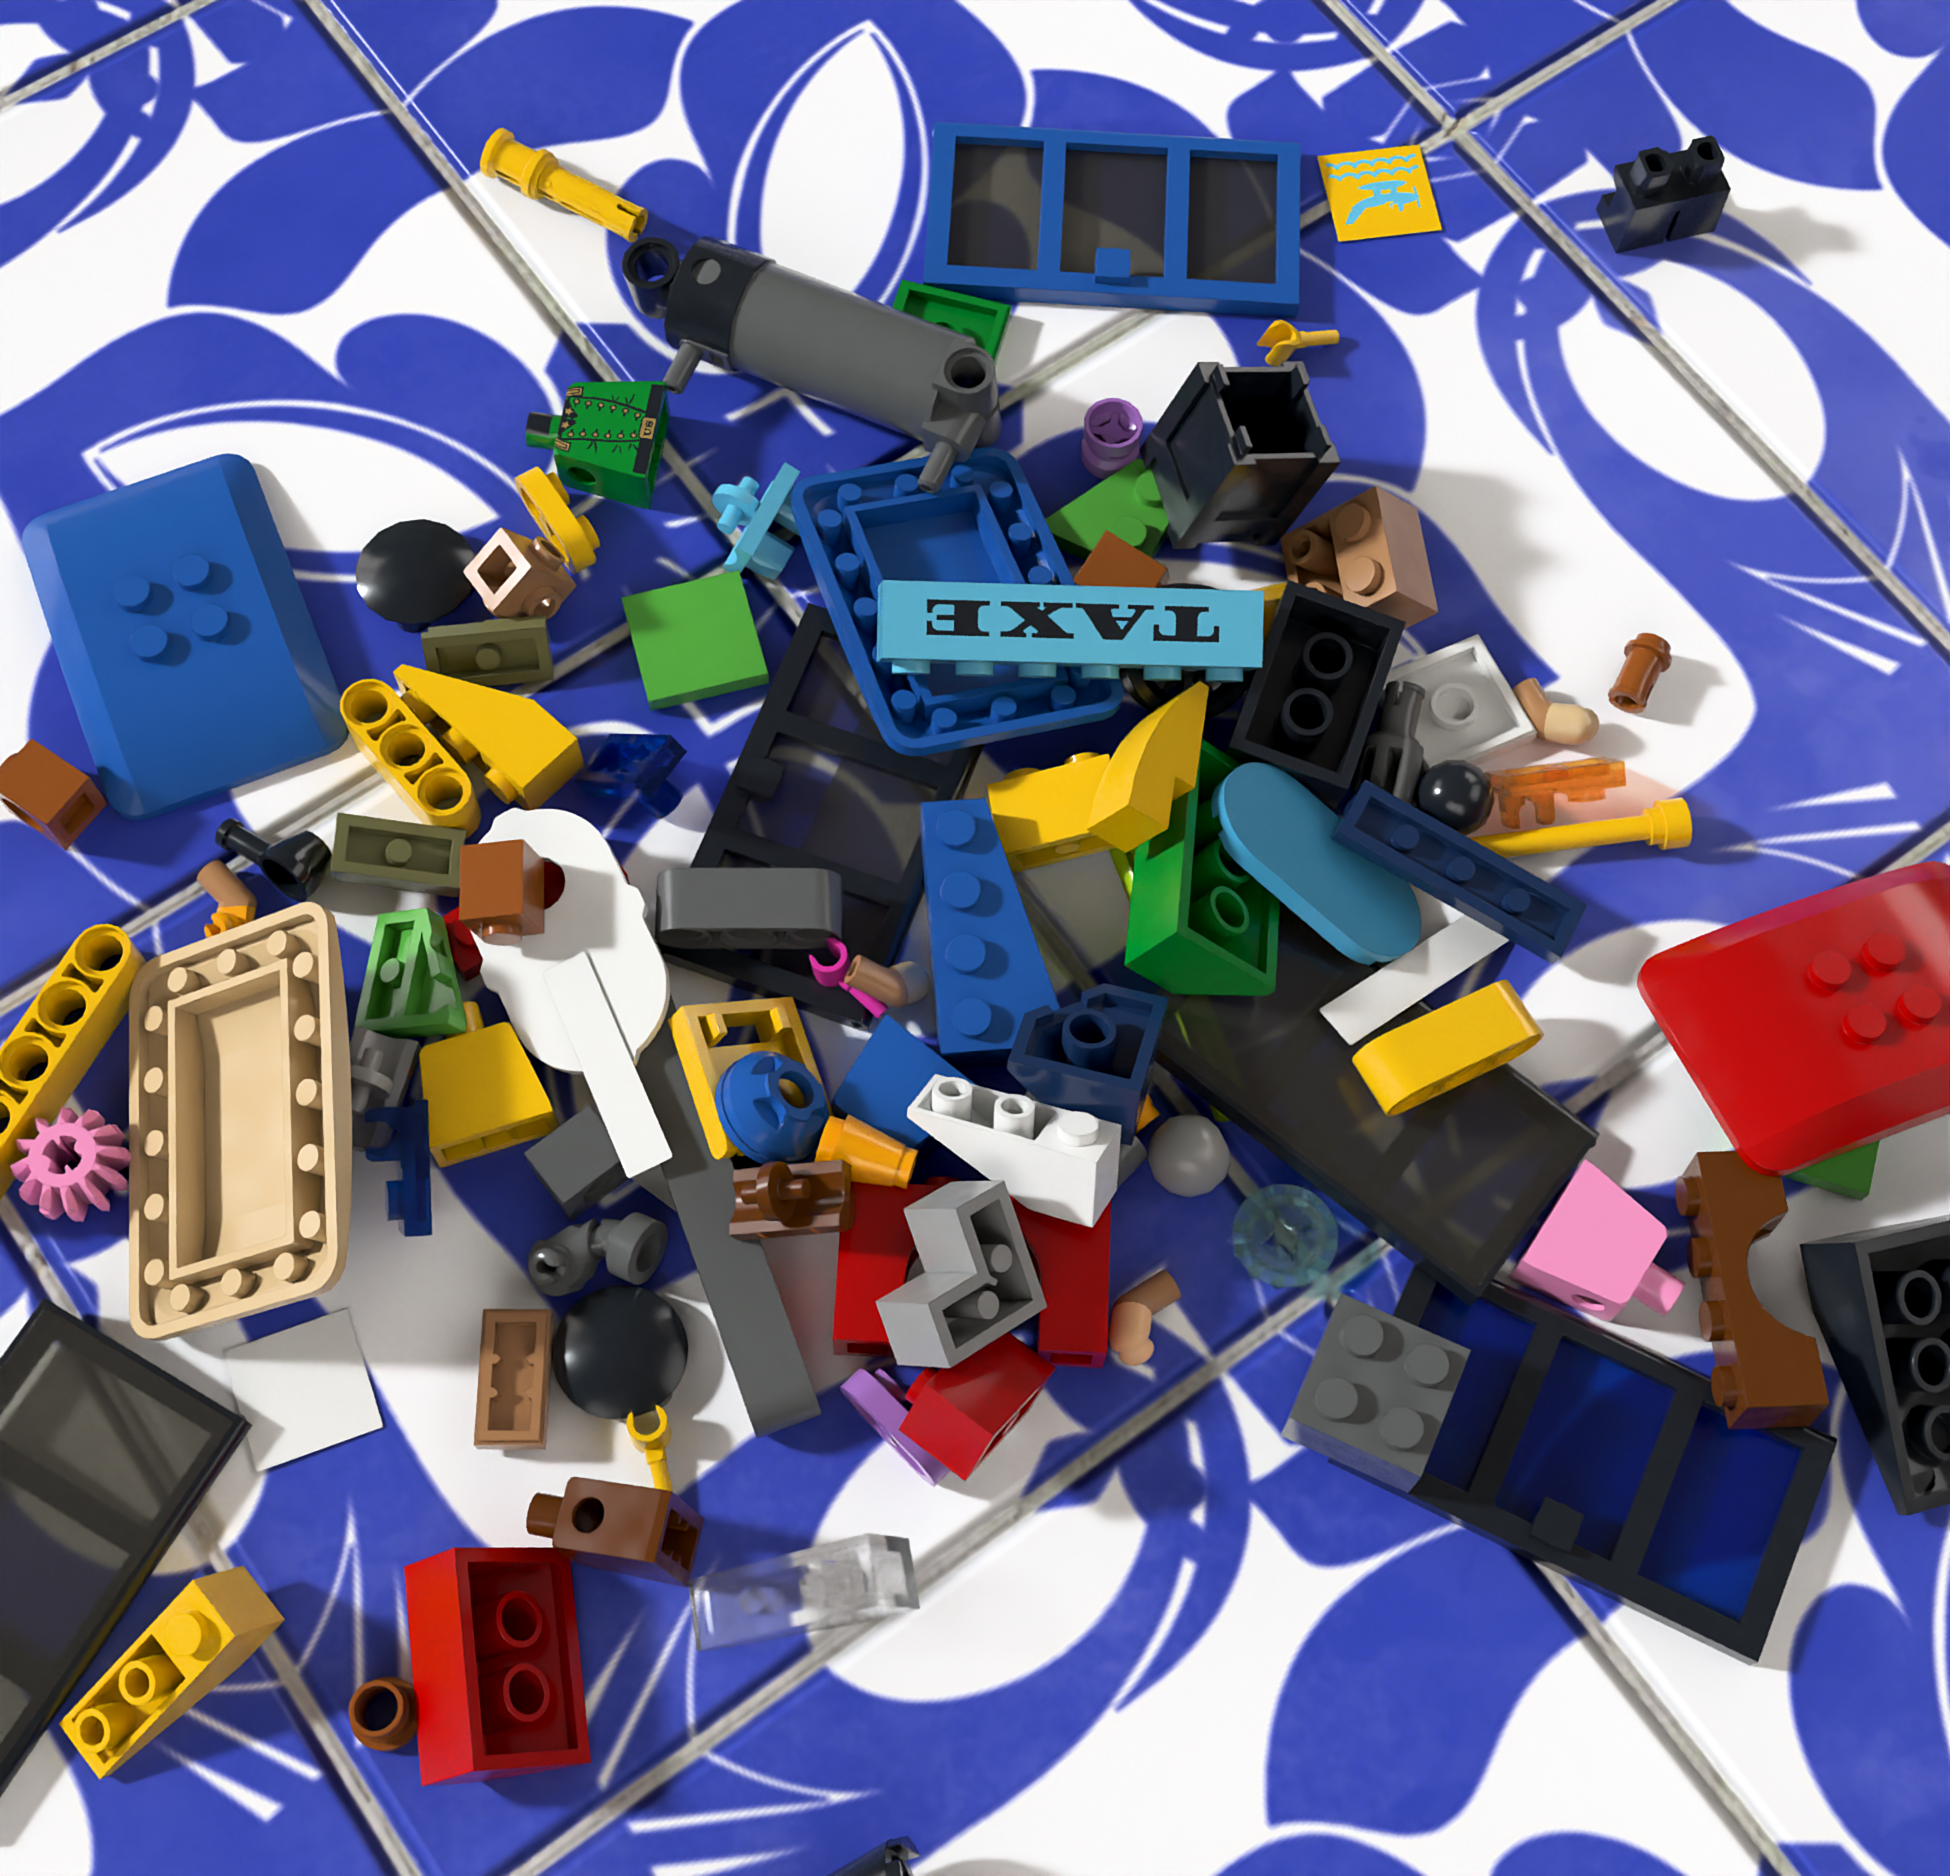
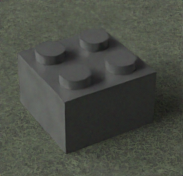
M1341 1293L1280 1436L1409 1493L1422 1476L1471 1350Z

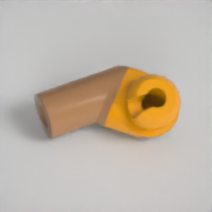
M214 860L204 866L197 876V881L218 903L216 913L211 915L213 924H205L204 926L205 937L208 938L254 921L257 899L247 886L222 860Z

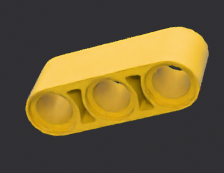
M364 679L351 684L344 691L340 700V712L360 752L422 824L466 830V838L470 837L478 829L481 821V809L467 774L390 686L376 679ZM374 713H385L380 720L374 723H363L368 716ZM411 755L423 756L418 763L411 766L399 765L404 758ZM455 797L461 799L451 809H435L441 801L447 798Z
M1505 979L1490 984L1377 1037L1361 1048L1353 1056L1352 1062L1386 1116L1391 1117L1510 1062L1534 1047L1543 1038L1544 1033L1511 983Z

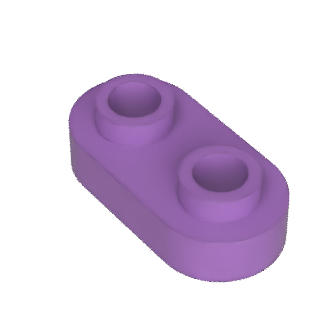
M859 1368L840 1386L842 1394L858 1414L928 1484L935 1487L951 1471L899 1431L900 1426L909 1413L901 1405L906 1400V1395L887 1373L878 1369L871 1375L866 1370Z

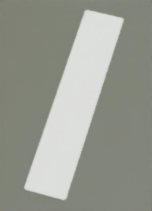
M1464 915L1411 949L1402 957L1394 960L1320 1008V1012L1349 1045H1353L1507 943L1509 939Z
M581 952L543 971V979L626 1176L632 1178L672 1158V1152L586 953Z

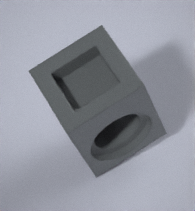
M589 1105L524 1152L533 1174L571 1222L629 1179L626 1176L605 1123L601 1121Z

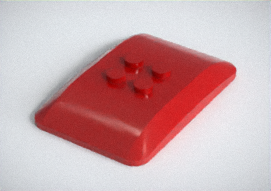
M1930 861L1914 864L1864 878L1776 907L1657 953L1646 960L1638 973L1637 987L1642 999L1739 1157L1749 1168L1759 1174L1771 1177L1787 1175L1950 1114V865L1946 863Z

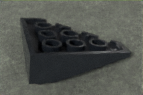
M1950 1214L1850 1232L1799 1244L1813 1314L1898 1515L1908 1516L1950 1504Z

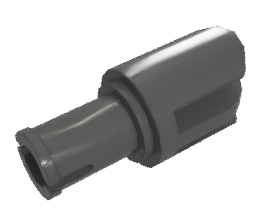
M1391 681L1386 684V695L1378 731L1366 737L1360 754L1351 796L1366 779L1413 806L1424 756V748L1415 739L1422 700L1425 698L1426 691L1415 683L1404 681L1402 692L1398 691L1400 683L1398 681Z

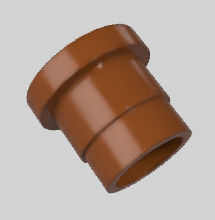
M396 1677L377 1678L359 1687L349 1703L350 1725L356 1738L368 1748L380 1752L395 1751L410 1743L417 1735L414 1687ZM393 1692L398 1702V1711L395 1719L388 1727L379 1731H371L365 1719L368 1704L375 1696L381 1693Z

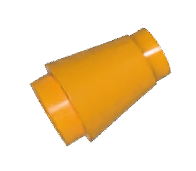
M848 1114L845 1120L834 1116L829 1117L820 1139L815 1162L843 1159L852 1165L851 1181L891 1187L895 1185L907 1189L919 1151L906 1147V1144Z

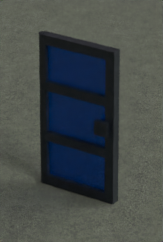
M1413 1264L1392 1316L1471 1350L1422 1476L1407 1493L1329 1458L1328 1463L1749 1666L1758 1663L1835 1451L1837 1438L1812 1426L1728 1430L1724 1407H1718L1714 1401L1711 1379L1494 1278L1480 1297L1469 1307L1421 1268Z

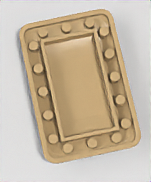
M313 902L299 903L157 956L142 965L131 983L129 994V1152L131 1154L129 1162V1315L134 1331L144 1339L154 1341L168 1340L322 1295L336 1285L346 1267L352 1190L350 1049L344 976L337 926L334 915L326 907Z

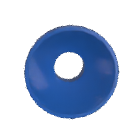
M752 1052L730 1065L721 1075L716 1087L715 1103L724 1131L738 1149L757 1163L765 1164L766 1162L781 1161L786 1165L800 1164L810 1158L818 1149L821 1136L829 1119V1110L822 1085L818 1083L814 1075L804 1064L777 1052ZM779 1079L790 1080L799 1087L805 1100L804 1108H796L783 1098L779 1090Z

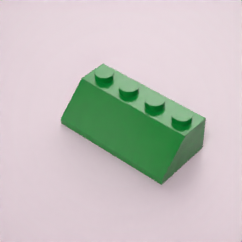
M1203 739L1195 788L1172 801L1168 829L1137 846L1135 849L1124 966L1172 994L1267 996L1274 992L1276 987L1280 900L1233 860L1218 836V833L1223 828L1219 821V815L1214 819L1212 817V795L1216 786L1242 764Z

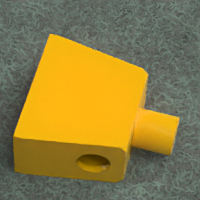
M462 1002L467 1022L465 1033L445 1034L447 1039L426 1045L420 1049L419 1053L426 1140L429 1150L440 1168L549 1135L559 1127L552 1105L511 1024L502 1022L484 1027L480 1009L476 1002Z

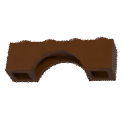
M1736 1151L1697 1152L1682 1176L1677 1178L1675 1200L1679 1214L1688 1218L1691 1238L1687 1245V1263L1691 1276L1699 1278L1703 1301L1699 1308V1326L1703 1339L1706 1342H1712L1716 1363L1711 1374V1388L1714 1401L1718 1407H1724L1728 1430L1810 1426L1830 1405L1816 1338L1794 1331L1776 1320L1756 1297L1750 1284L1747 1270V1257L1750 1246L1770 1236L1789 1211L1781 1176L1771 1177L1757 1173L1744 1163Z

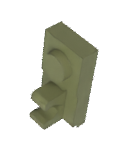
M546 614L428 627V632L421 633V643L427 671L481 686L554 680V662Z
M338 812L330 876H335L337 881L458 897L460 892V846L465 845L466 830Z

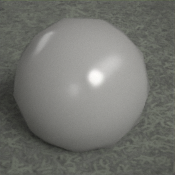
M1187 1113L1169 1118L1154 1132L1148 1145V1161L1154 1179L1169 1193L1189 1198L1207 1194L1225 1178L1230 1167L1229 1149L1219 1128L1203 1116Z

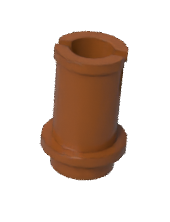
M1640 633L1636 639L1626 643L1624 648L1626 660L1613 687L1608 692V700L1614 707L1633 714L1642 713L1645 710L1646 702L1660 672L1669 669L1672 663V657L1669 654L1671 646L1665 639L1652 633Z

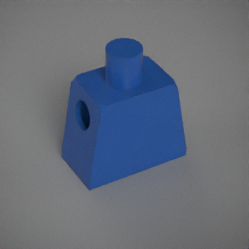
M887 1014L880 1021L834 1094L831 1108L834 1117L845 1120L849 1114L906 1144V1147L918 1150L916 1166L940 1147L942 1143L907 1117L908 1107L935 1074L945 1077H957L968 1081L970 1084L974 1083Z

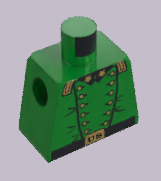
M575 382L568 387L562 415L530 412L526 425V445L532 448L554 450L558 477L566 487L650 510L671 416L666 382Z

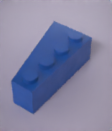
M986 799L921 802L920 833L938 1055L956 1069L1007 1066L1008 1058L1024 1014L1045 1005H1049L1053 1011L1060 1009Z

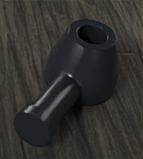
M229 818L219 826L215 835V842L218 846L225 850H233L260 866L266 878L281 893L297 902H305L317 890L332 860V853L325 842L307 830L271 844L245 829L243 823L234 818Z

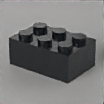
M1288 580L1275 608L1263 642L1262 668L1254 670L1224 753L1242 765L1259 762L1285 771L1330 810L1335 811L1351 784L1406 622Z

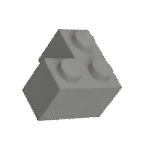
M1004 1180L952 1181L903 1209L925 1272L875 1301L897 1365L951 1368L1047 1307Z

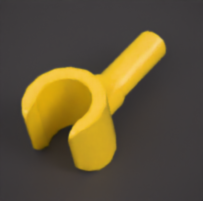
M1276 320L1256 344L1261 347L1267 346L1272 350L1265 357V361L1271 366L1279 367L1281 362L1288 360L1295 349L1337 344L1339 342V332L1337 330L1297 331L1290 323L1284 320Z
M656 1405L660 1425L650 1435L638 1433L633 1413H629L626 1420L628 1433L634 1447L639 1452L645 1454L647 1465L650 1466L654 1487L673 1492L665 1451L672 1438V1430L664 1409Z

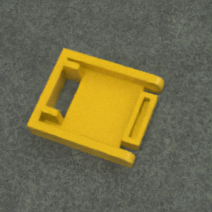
M793 997L683 1005L668 1020L711 1154L715 1159L731 1158L735 1153L740 1157L746 1156L733 1144L724 1131L717 1114L715 1097L716 1087L721 1075L735 1061L752 1052H777L804 1064L814 1075L818 1083L822 1085L827 1100L829 1117L834 1116ZM755 1025L760 1043L714 1047L728 1033L726 1027ZM779 1079V1090L783 1098L796 1108H804L805 1100L799 1087L790 1080Z

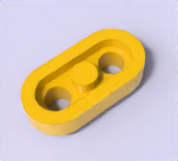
M536 466L515 477V485L524 505L547 540L565 557L564 564L572 574H576L595 564L596 557L593 550L600 547L598 536L589 520L583 514L575 518L567 505L570 504V499L558 476L554 472L545 475Z

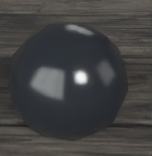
M1445 760L1423 773L1418 783L1414 800L1417 809L1467 836L1486 824L1491 814L1495 797L1491 782L1481 768L1464 760Z

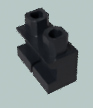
M1710 135L1693 139L1687 150L1669 154L1659 147L1639 151L1636 161L1615 165L1613 178L1616 192L1602 195L1596 208L1615 253L1663 243L1665 237L1667 242L1714 232L1731 190L1722 171L1725 157L1715 137Z

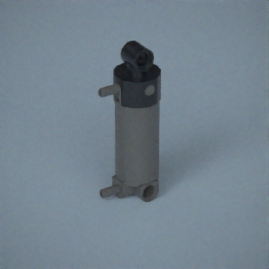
M703 236L692 245L683 260L680 259L673 244L665 239L656 237L640 239L633 243L624 253L622 271L635 306L639 312L647 317L665 318L666 341L672 348L678 350L662 382H666V389L673 394H682L696 367L700 360L728 371H742L923 441L925 451L931 452L918 479L919 487L931 494L940 491L954 461H968L973 449L989 447L1000 437L1002 422L994 360L986 350L976 345L973 337L777 264L772 258L713 236ZM663 275L662 278L656 281H648L654 276Z

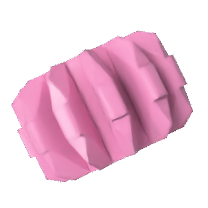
M61 1107L55 1125H51L44 1118H35V1128L40 1134L35 1140L28 1138L16 1139L17 1149L27 1157L10 1165L12 1175L20 1182H24L19 1189L21 1198L29 1205L39 1204V1211L51 1220H57L66 1211L67 1215L74 1222L80 1221L83 1223L88 1205L92 1203L102 1212L110 1211V1201L105 1197L106 1193L110 1189L116 1191L128 1190V1181L118 1173L128 1167L131 1160L130 1152L126 1148L120 1147L125 1141L124 1133L115 1124L105 1125L103 1116L99 1112L90 1109L79 1118L71 1108ZM71 1160L78 1164L73 1170L67 1165Z

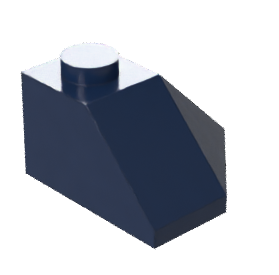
M1103 983L1082 991L1081 1001L1053 1011L1049 1005H1045L1029 1011L1023 1016L1008 1058L1007 1070L1040 1103L1072 1112H1085L1097 1119L1121 1125L1120 1143L1132 1146L1146 1101L1169 998Z

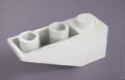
M938 1074L931 1078L907 1109V1117L989 1180H1004L1009 1195L1029 1210L1093 1228L1117 1191L1121 1125L1097 1119L1085 1112L1068 1111L1032 1101L1023 1095L1007 1094L970 1084L961 1078L945 1077Z

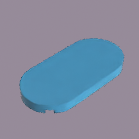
M1251 762L1234 769L1216 786L1211 799V810L1213 819L1219 815V821L1223 830L1218 833V836L1225 850L1237 864L1338 951L1358 963L1371 965L1378 961L1386 965L1402 957L1416 945L1420 937L1422 921L1418 901L1409 883L1332 840L1331 838L1341 818L1295 778L1275 766Z

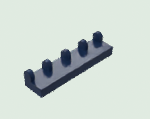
M1366 779L1353 793L1343 811L1344 816L1332 836V840L1547 962L1553 964L1562 957L1587 906L1585 903Z

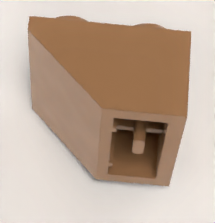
M1378 486L1366 490L1283 535L1280 539L1287 580L1405 621L1404 629L1439 613L1418 510L1416 507Z

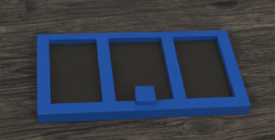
M935 121V126L932 130L934 139L923 285L997 301L1297 317L1300 302V160L1302 156L1300 143Z

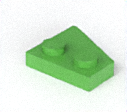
M1139 458L1045 519L1058 548L1083 560H1087L1106 530L1154 559L1168 534L1167 528L1170 525L1151 469L1145 468L1143 460Z
M429 908L378 914L353 1033L356 1026L397 1039L465 1033L467 1022L444 917Z

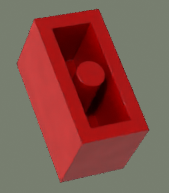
M1007 1332L951 1368H941L938 1371L934 1367H926L906 1393L905 1399L912 1403L913 1406L900 1426L899 1431L962 1480L966 1481L1029 1412L1056 1368Z

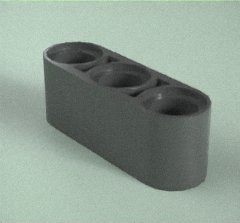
M672 868L665 870L657 876L654 939L662 945L684 949L827 948V938L842 940L843 878L834 871L820 868Z

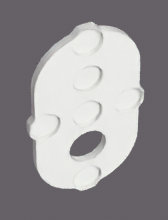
M514 807L494 818L491 830L478 844L524 839L544 862H553L562 868L565 876V887L559 900L548 909H544V934L522 936L520 943L497 946L483 942L471 931L483 958L480 973L486 987L490 991L499 994L516 1034L523 1045L536 1058L556 1070L584 1075L543 979L542 972L581 952H585L634 1066H637L641 1052L650 1044L662 1026L670 999L668 969L646 922L649 908L641 891L628 884L610 845L602 834L585 819L558 809L525 811Z

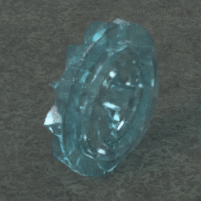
M1271 1185L1251 1194L1237 1211L1231 1228L1234 1256L1240 1259L1247 1269L1250 1278H1258L1270 1284L1275 1290L1283 1287L1304 1288L1310 1282L1325 1274L1337 1252L1338 1229L1332 1212L1314 1193L1295 1185ZM1274 1213L1278 1223L1282 1222L1286 1231L1298 1230V1232L1309 1229L1294 1243L1293 1261L1290 1254H1286L1281 1245L1270 1247L1267 1244L1261 1246L1274 1233Z

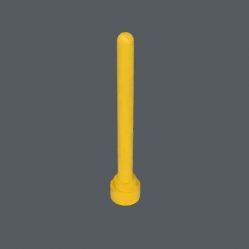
M1683 798L1655 801L1653 807L1644 809L1640 816L1469 838L1503 858L1645 840L1649 846L1658 845L1661 850L1688 847L1690 845L1692 821L1686 801Z

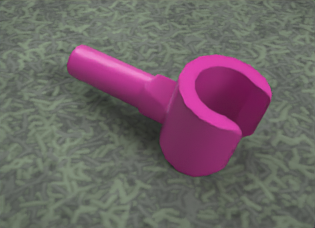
M827 938L828 949L839 961L833 966H823L810 955V963L817 981L826 987L841 986L846 992L849 991L877 1019L881 1018L889 1007L885 1003L845 984V975L850 965L846 946L836 938Z

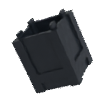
M1303 361L1281 362L1279 367H1223V364L1219 362H1197L1139 449L1145 468L1151 469L1170 522L1167 532L1173 549L1195 548L1198 543L1254 541L1256 546L1276 545L1341 463L1335 445L1329 438L1325 424L1321 425L1307 388L1310 379Z

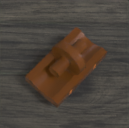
M843 1159L789 1165L781 1161L766 1162L759 1168L733 1170L735 1210L729 1223V1236L740 1241L845 1232L852 1229L855 1222L856 1194L850 1189L852 1165Z

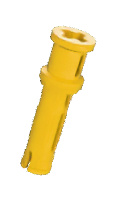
M505 128L497 129L490 136L483 149L480 160V170L483 175L492 179L499 176L521 187L522 194L530 199L540 200L545 197L570 211L616 233L628 242L633 243L638 239V234L634 233L633 230L642 234L648 219L647 209L637 206L597 184L566 170L559 165L554 153L546 149L536 151L516 141L513 132Z

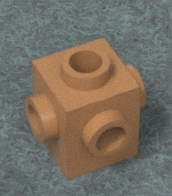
M503 527L499 528L463 571L483 598L486 608L498 619L546 614V620L556 614L561 603L577 586L562 566L565 562V557L551 542L540 536L531 540Z

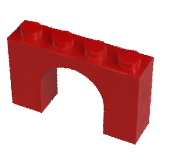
M931 1177L924 1180V1185L908 1184L907 1189L895 1185L891 1187L851 1181L850 1189L856 1194L855 1222L852 1229L839 1233L832 1337L834 1355L895 1358L875 1301L906 1284L910 1270L919 1257L903 1209L946 1184L961 1180L952 1177ZM1009 1195L1047 1304L1045 1309L1037 1313L1036 1353L1053 1366L1103 1368L1107 1355L1111 1200L1093 1228L1029 1210Z

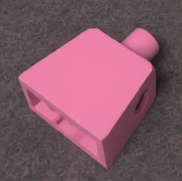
M1586 1159L1568 1180L1508 1277L1520 1285L1603 1321H1611L1625 1307L1631 1296L1664 1317L1674 1305L1685 1286V1282L1652 1262L1668 1236L1669 1232L1666 1227Z

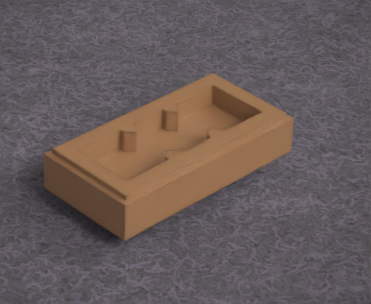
M483 1309L474 1446L477 1449L546 1450L554 1314L551 1309Z

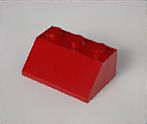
M454 1547L404 1566L421 1787L484 1782L591 1763L570 1559L553 1547Z

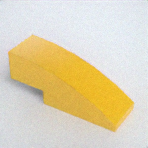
M1201 681L1195 683L1144 717L1121 741L1107 764L1094 795L1086 830L1127 853L1168 829L1172 801L1191 791L1196 785L1209 686Z

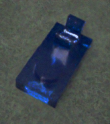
M408 1097V1104L368 1107L364 1109L362 1121L371 1123L377 1121L385 1122L389 1128L397 1130V1135L389 1138L384 1145L363 1147L364 1157L371 1162L398 1161V1164H396L397 1180L385 1181L387 1221H398V1231L404 1237L432 1235L428 1100L423 1097Z

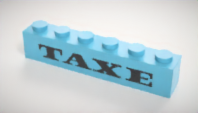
M883 580L878 585L877 662L892 663V674L929 675L931 663L955 664V675L993 676L994 665L1018 666V677L1055 678L1057 667H1081L1082 679H1119V668L1143 669V680L1180 681L1181 670H1205L1206 682H1243V671L1262 668L1264 591Z

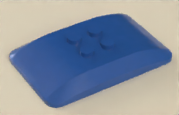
M994 447L973 449L968 461H954L940 491L934 494L925 492L918 484V479L930 456L813 475L800 480L794 486L791 492V509L810 565L859 688L883 739L890 748L908 756H924L1100 721L1113 716L1120 709L1124 694L1120 678L1082 679L1081 667H1057L1055 678L1018 677V666L994 665L993 676L955 675V664L930 663L929 675L892 674V663L877 662L878 585L883 580L1076 586L1026 477L1014 456Z
M231 453L215 455L43 513L34 518L25 527L22 535L23 550L68 689L106 797L116 813L125 819L135 821L150 819L328 755L339 749L348 739L349 730L340 712L341 695L258 476L249 460L241 455Z

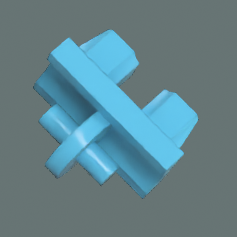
M785 462L775 480H772L760 502L754 497L759 484L750 477H744L739 486L722 484L717 488L712 497L714 507L722 514L717 523V528L721 532L731 535L737 525L745 526L722 567L728 572L739 570L741 573L746 566L752 571L775 581L785 567L794 547L767 530L774 520L800 536L791 509V492L795 486L794 482L801 471Z

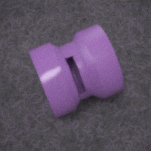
M1105 398L1095 402L1088 409L1084 417L1081 461L1085 469L1095 477L1105 480L1139 457V442L1142 437L1143 419L1139 410L1130 402L1120 398Z

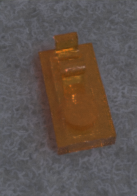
M1604 756L1485 772V775L1491 782L1493 793L1498 794L1501 824L1510 829H1520L1519 811L1525 805L1526 798L1535 807L1536 823L1550 825L1555 821L1554 793L1567 794L1568 802H1591L1605 799V789L1626 786L1624 761Z

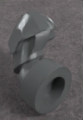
M634 1212L623 1220L602 1218L601 1225H599L598 1220L595 1218L583 1225H570L550 1239L538 1240L533 1245L528 1258L530 1278L536 1288L546 1295L555 1297L580 1291L586 1282L593 1277L599 1262L606 1258L607 1269L612 1275L635 1285L642 1284L654 1274L663 1259L668 1242V1230L663 1222L640 1212Z

